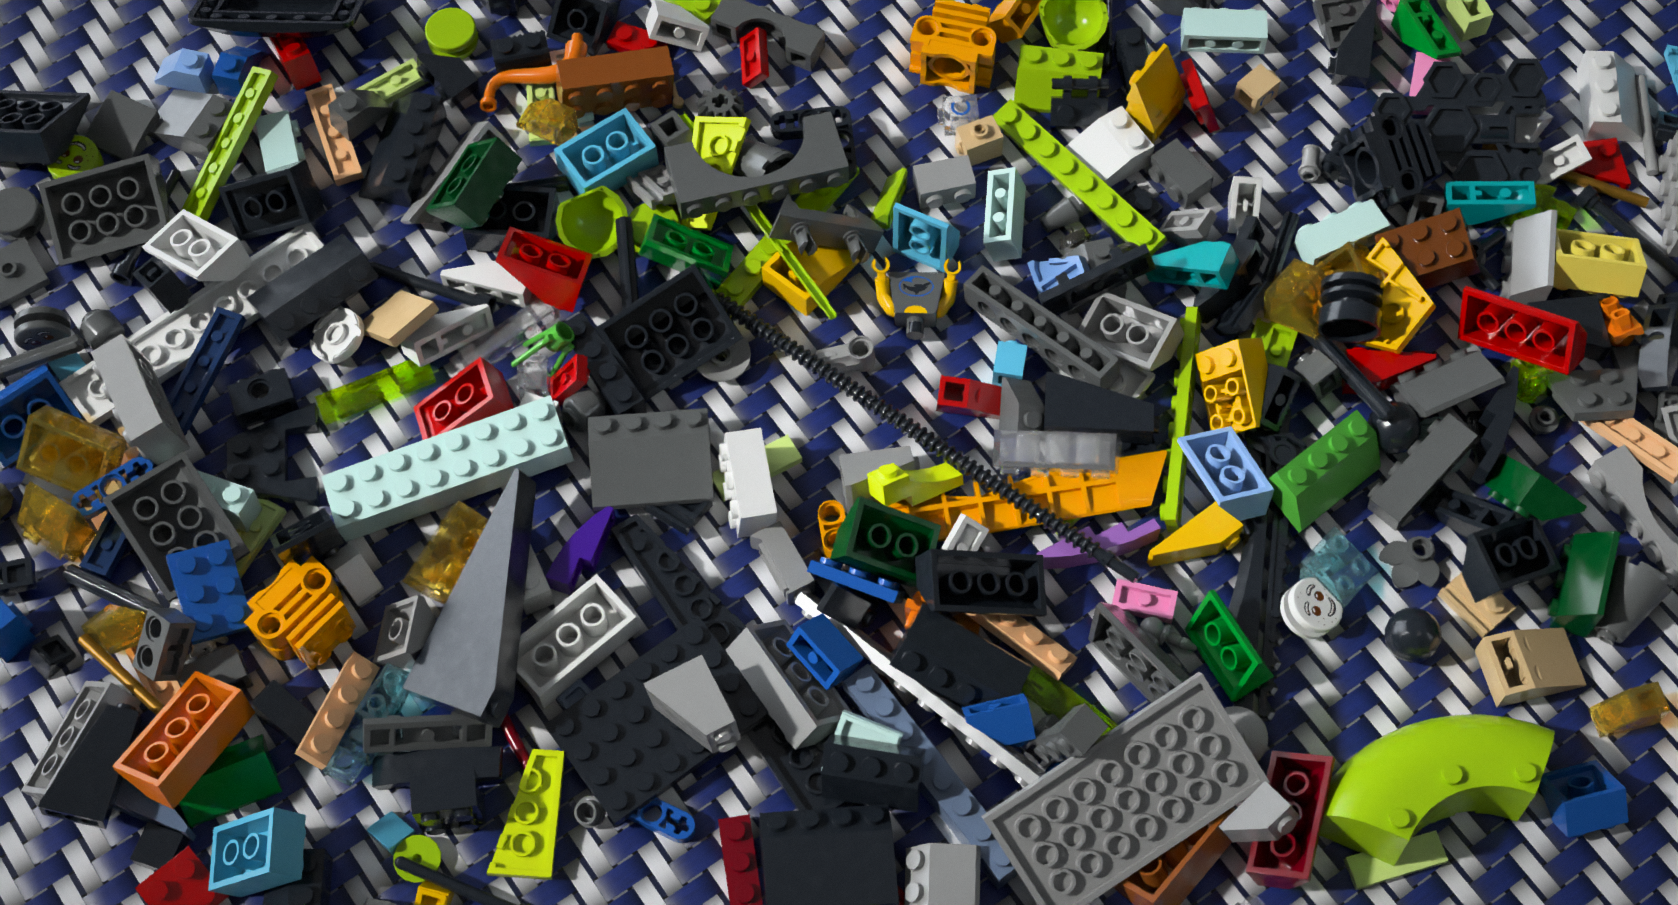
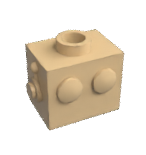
M993 115L957 127L955 148L960 156L968 155L971 166L1001 156L1004 136Z

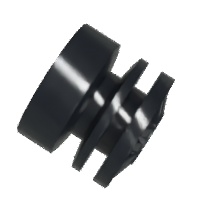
M1347 271L1327 275L1321 280L1320 303L1322 307L1319 310L1318 332L1323 337L1338 342L1360 343L1374 340L1381 335L1382 311L1379 308L1383 304L1384 283L1381 279L1363 272Z

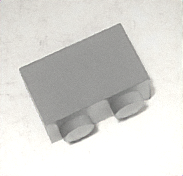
M968 155L913 166V184L920 209L938 208L943 204L953 202L964 203L975 198L976 181Z

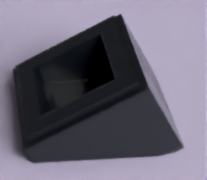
M59 634L32 645L29 655L30 663L46 680L54 676L76 658L75 652Z

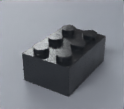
M506 185L503 189L504 195L496 204H493L488 212L490 214L488 220L480 227L463 229L462 232L467 249L499 252L510 226L555 241L557 230L555 220L559 206L556 188Z

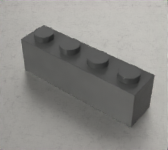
M1450 413L1443 420L1437 418L1427 429L1429 435L1423 441L1416 440L1409 448L1407 453L1410 456L1403 463L1397 461L1387 474L1390 478L1384 484L1378 482L1368 494L1370 501L1367 508L1395 531L1475 444L1478 435Z

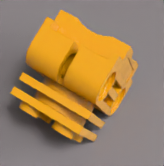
M935 0L932 16L925 15L916 20L910 37L909 72L920 74V84L949 86L969 94H974L976 85L990 88L994 73L996 34L989 28L990 8L978 4L971 5L956 2L954 0Z
M313 556L302 566L293 559L280 570L279 575L271 585L257 592L247 602L253 613L244 621L254 636L257 637V643L272 657L285 661L297 655L299 660L303 663L305 662L311 670L317 665L324 664L331 656V652L340 643L346 642L356 628L353 619L344 605L343 595L331 573Z

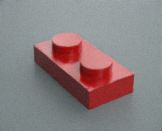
M617 21L607 40V47L618 52L668 45L665 42L649 39L647 30L621 21Z
M757 27L740 38L742 85L750 89L769 77L766 30Z
M576 354L550 378V395L554 401L559 402L560 406L563 405L566 398L575 394L587 384L590 377V370L587 368L588 356Z

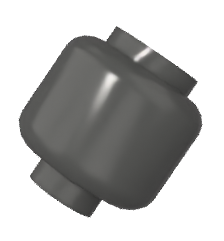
M95 309L83 317L80 333L88 345L95 350L118 335H125V329L112 312Z
M588 388L581 389L564 400L563 410L561 411L563 421L572 430L588 431V417L606 416V401L599 392L595 393Z

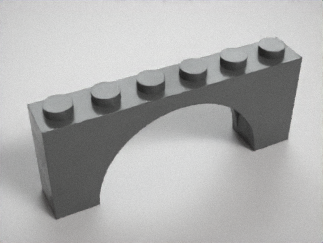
M831 111L803 117L804 140L798 153L782 168L761 176L739 177L718 171L700 157L692 142L664 147L665 164L681 219L698 218L704 214L718 211L726 212L731 208L745 205L753 206L759 202L772 199H783L787 194L811 193L817 189L838 187L844 183H849V164Z

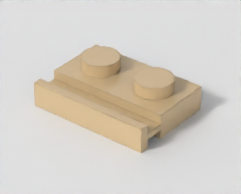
M1462 572L1438 593V596L1481 638L1496 628L1516 609L1503 594L1475 603L1462 576Z

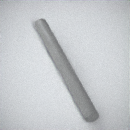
M1639 75L1635 77L1646 173L1648 176H1654L1659 172L1647 77Z

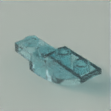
M387 662L356 708V718L340 740L330 761L323 769V774L352 786L363 767L371 765L373 757L377 753L363 752V719L387 718L388 715H399L409 694L402 687L410 672Z

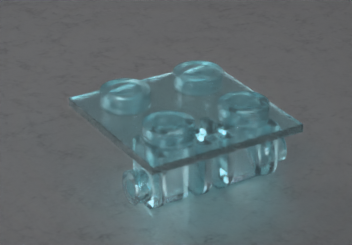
M1334 526L1302 560L1301 564L1303 567L1300 570V579L1316 578L1343 607H1346L1378 570Z

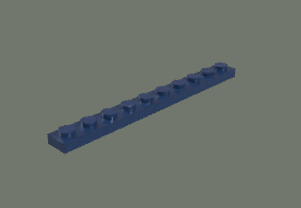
M217 306L168 398L185 436L247 321L241 314ZM148 459L150 460L154 468L157 467V465L151 459ZM137 466L135 468L136 474L132 477L144 475L148 467L142 469L140 466ZM126 477L125 480H126L127 484L131 482L130 479H131L132 477H130V478ZM109 511L79 566L93 574L110 580L129 541Z

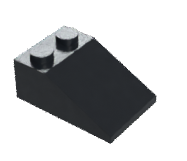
M306 160L284 165L218 188L240 241L308 224L326 214Z
M325 508L269 536L284 566L292 559L302 566L311 556L314 558L321 555L323 558L330 557L340 550V545L344 544Z

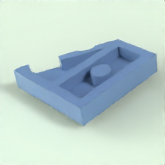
M1079 255L1067 256L1065 259L1050 258L1049 261L1041 262L1032 260L1027 263L1038 294L1059 285L1055 277L1066 272L1069 279H1072L1090 270L1086 258Z

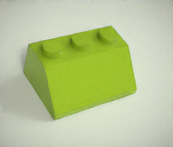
M1021 44L1014 102L1024 111L1050 113L1051 96H1062V89H1052V78H1063V75H1070L1072 78L1097 76L1098 79H1101L1104 53ZM1072 90L1071 96H1087L1088 90Z

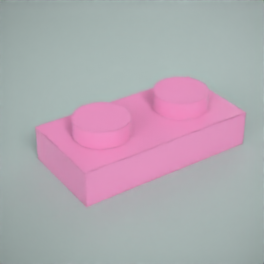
M1117 578L1112 604L1117 605L1123 612H1130L1133 616L1141 618L1157 617L1162 622L1171 624L1178 591L1136 582L1131 583L1130 581Z

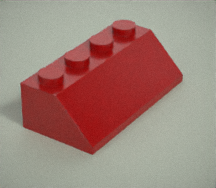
M1468 286L1463 288L1457 339L1565 375H1569L1584 359L1587 332L1578 321Z

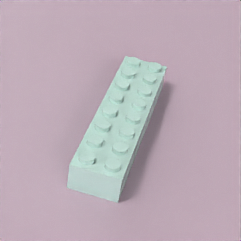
M551 395L321 477L335 526L344 540L348 542L505 486L515 468L530 477L575 460L558 410Z

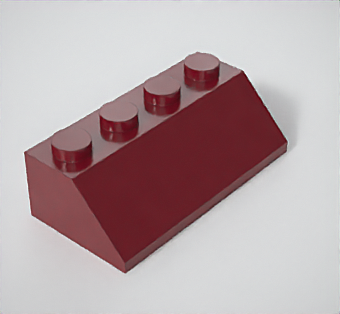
M1283 751L1271 752L1266 775L1270 781L1268 784L1294 808L1301 818L1296 822L1294 829L1290 833L1283 835L1279 840L1252 842L1245 872L1257 885L1291 889L1310 882L1335 763L1333 756Z

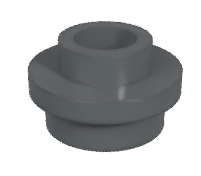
M1537 406L1529 414L1530 427L1538 434L1552 433L1560 423L1558 413L1549 406ZM1540 416L1546 417L1549 421H1543Z
M595 796L583 797L574 809L577 822L586 828L599 826L606 814V811ZM591 806L593 808V817L590 815Z

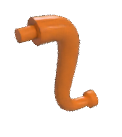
M573 33L572 40L565 44L563 60L587 56L588 45L583 41L581 33ZM556 64L546 67L511 69L496 74L488 81L485 87L484 97L480 100V108L485 112L495 111L497 109V101L494 99L495 93L499 87L506 84L556 83Z

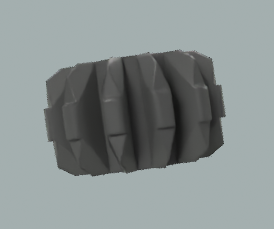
M713 85L712 92L704 90L702 98L698 99V116H744V101L742 96H738L735 88L728 91L726 85L722 89H717Z

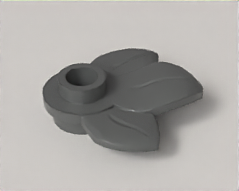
M1423 536L1413 537L1407 542L1393 541L1385 546L1379 555L1380 561L1393 566L1391 579L1394 586L1398 589L1409 588L1418 580L1424 585L1432 587L1440 573L1439 566L1433 559L1435 547L1428 538ZM1420 549L1423 551L1424 555L1419 556L1414 552V550Z

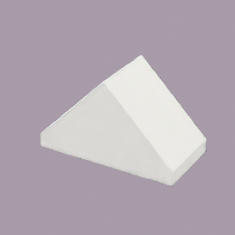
M1233 176L1228 195V233H1237L1238 228L1242 226L1247 215L1257 216L1259 220L1262 177Z
M349 543L337 553L324 560V563L358 607L384 589L361 554Z

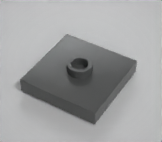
M25 237L0 249V310L51 284Z

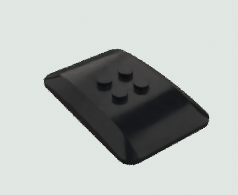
M198 0L188 14V21L191 25L233 36L322 37L353 26L367 0Z

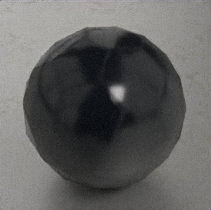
M1389 401L1396 409V414L1391 421H1382L1372 411L1367 422L1376 432L1379 450L1387 454H1399L1408 451L1414 442L1419 439L1421 421L1417 412L1408 404L1400 401Z
M1410 607L1397 611L1389 618L1385 627L1384 638L1387 647L1394 656L1403 661L1415 663L1427 660L1437 652L1441 643L1442 631L1434 615L1426 610Z

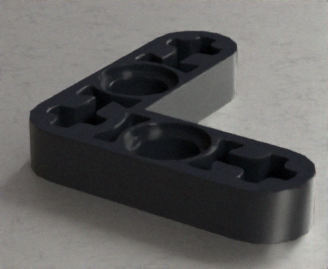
M830 106L782 111L771 117L770 130L772 136L778 140H793L804 138L803 117L831 111L839 138L849 142L846 147H843L849 164V180L856 175L857 164L850 111L846 107ZM840 117L842 122L836 123V118ZM795 121H798V128H795ZM785 123L786 128L780 129V124Z

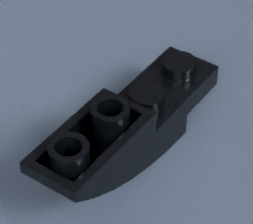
M1247 215L1242 226L1237 230L1236 239L1232 247L1239 259V264L1228 289L1202 287L1195 296L1193 306L1198 307L1202 323H1209L1225 311L1244 292L1245 288L1259 271L1265 259L1260 248L1265 233L1257 216Z
M1678 292L1659 294L1656 304L1648 306L1643 325L1644 334L1641 336L1639 351V392L1670 389L1678 363Z

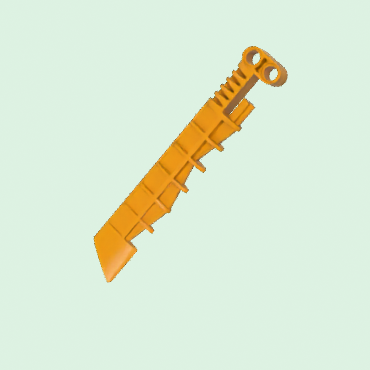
M1167 450L1109 459L1112 473H1084L1080 464L1075 465L1076 472L1042 470L1041 473L1015 483L1012 476H1007V482L1013 485V490L1016 488L1020 489L1019 494L1026 493L1027 499L1033 498L1034 504L1041 503L1042 509L1047 507L1049 514L1054 512L1056 513V518L1062 517L1063 521L1147 507L1152 505L1167 456ZM978 481L973 482L975 497L945 496V493L914 506L904 499L888 506L941 525L938 542L946 540L961 513L988 528V533L1043 524L1042 522L1037 524L1036 518L1029 519V513L1022 514L1021 508L1016 510L1014 503L1011 505L1007 504L1006 498L1001 500L1000 494L993 495L992 491L981 495ZM835 500L825 501L818 508V522L825 557L831 558L833 550L830 546L835 542L837 531L846 517L843 505ZM830 515H835L839 517V519L834 522H828L825 520V518Z

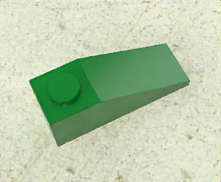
M1428 0L1399 1L1391 26L1404 44L1436 60L1461 56L1462 50Z

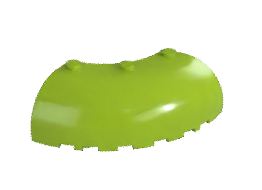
M1467 714L1431 718L1406 725L1385 734L1361 749L1332 776L1320 836L1395 866L1407 843L1417 832L1430 823L1432 824L1441 819L1454 816L1456 813L1475 811V813L1501 816L1517 822L1537 793L1551 752L1555 731L1531 722L1504 716Z

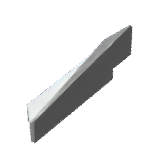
M489 121L474 123L400 221L403 224L444 223L445 220L429 214L426 208L467 145L499 137L506 143V138Z

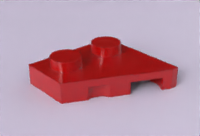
M1617 138L1583 142L1592 160L1572 171L1600 181L1604 180L1619 184L1620 188L1628 190L1631 181Z

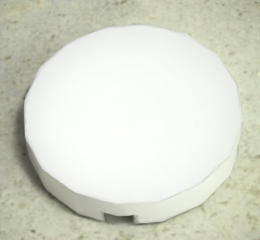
M338 308L331 310L322 316L314 326L312 331L314 337L313 340L310 339V347L313 354L325 363L336 364L343 362L354 354L363 340L365 326L362 318L348 308H344L345 310H339Z

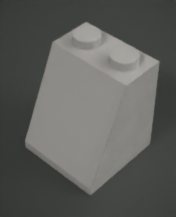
M702 655L643 683L654 708L710 752L729 751L737 745V741L741 740L736 721Z

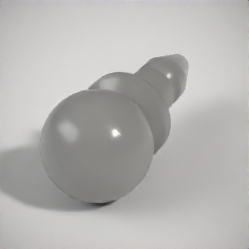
M1147 617L1140 624V628L1145 633H1151L1160 645L1167 641V643L1175 647L1178 646L1182 650H1197L1196 645L1188 638L1182 637L1175 632H1170L1171 625L1164 626L1163 622L1157 617Z

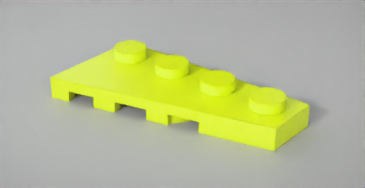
M695 116L692 136L694 148L700 157L711 167L732 175L751 120L747 117ZM718 212L704 214L698 218L682 219L681 225L693 230L711 231Z
M532 749L518 787L519 790L508 813L506 825L498 840L493 860L488 867V876L552 880L565 761L564 751Z

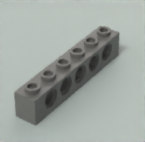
M982 265L963 284L965 303L1027 345L1073 379L1109 389L1119 378V358Z

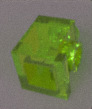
M1518 358L1511 360L1510 370L1513 365L1519 368L1517 399L1524 403H1534L1537 397L1546 395L1549 374L1554 373V371Z

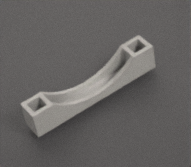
M1624 444L1595 460L1587 474L1591 484L1600 490L1607 499L1610 509L1624 521L1629 534L1637 538L1643 546L1648 559L1656 563L1662 573L1669 578L1668 585H1673V588L1678 592V545L1661 529L1652 515L1644 493L1643 468Z

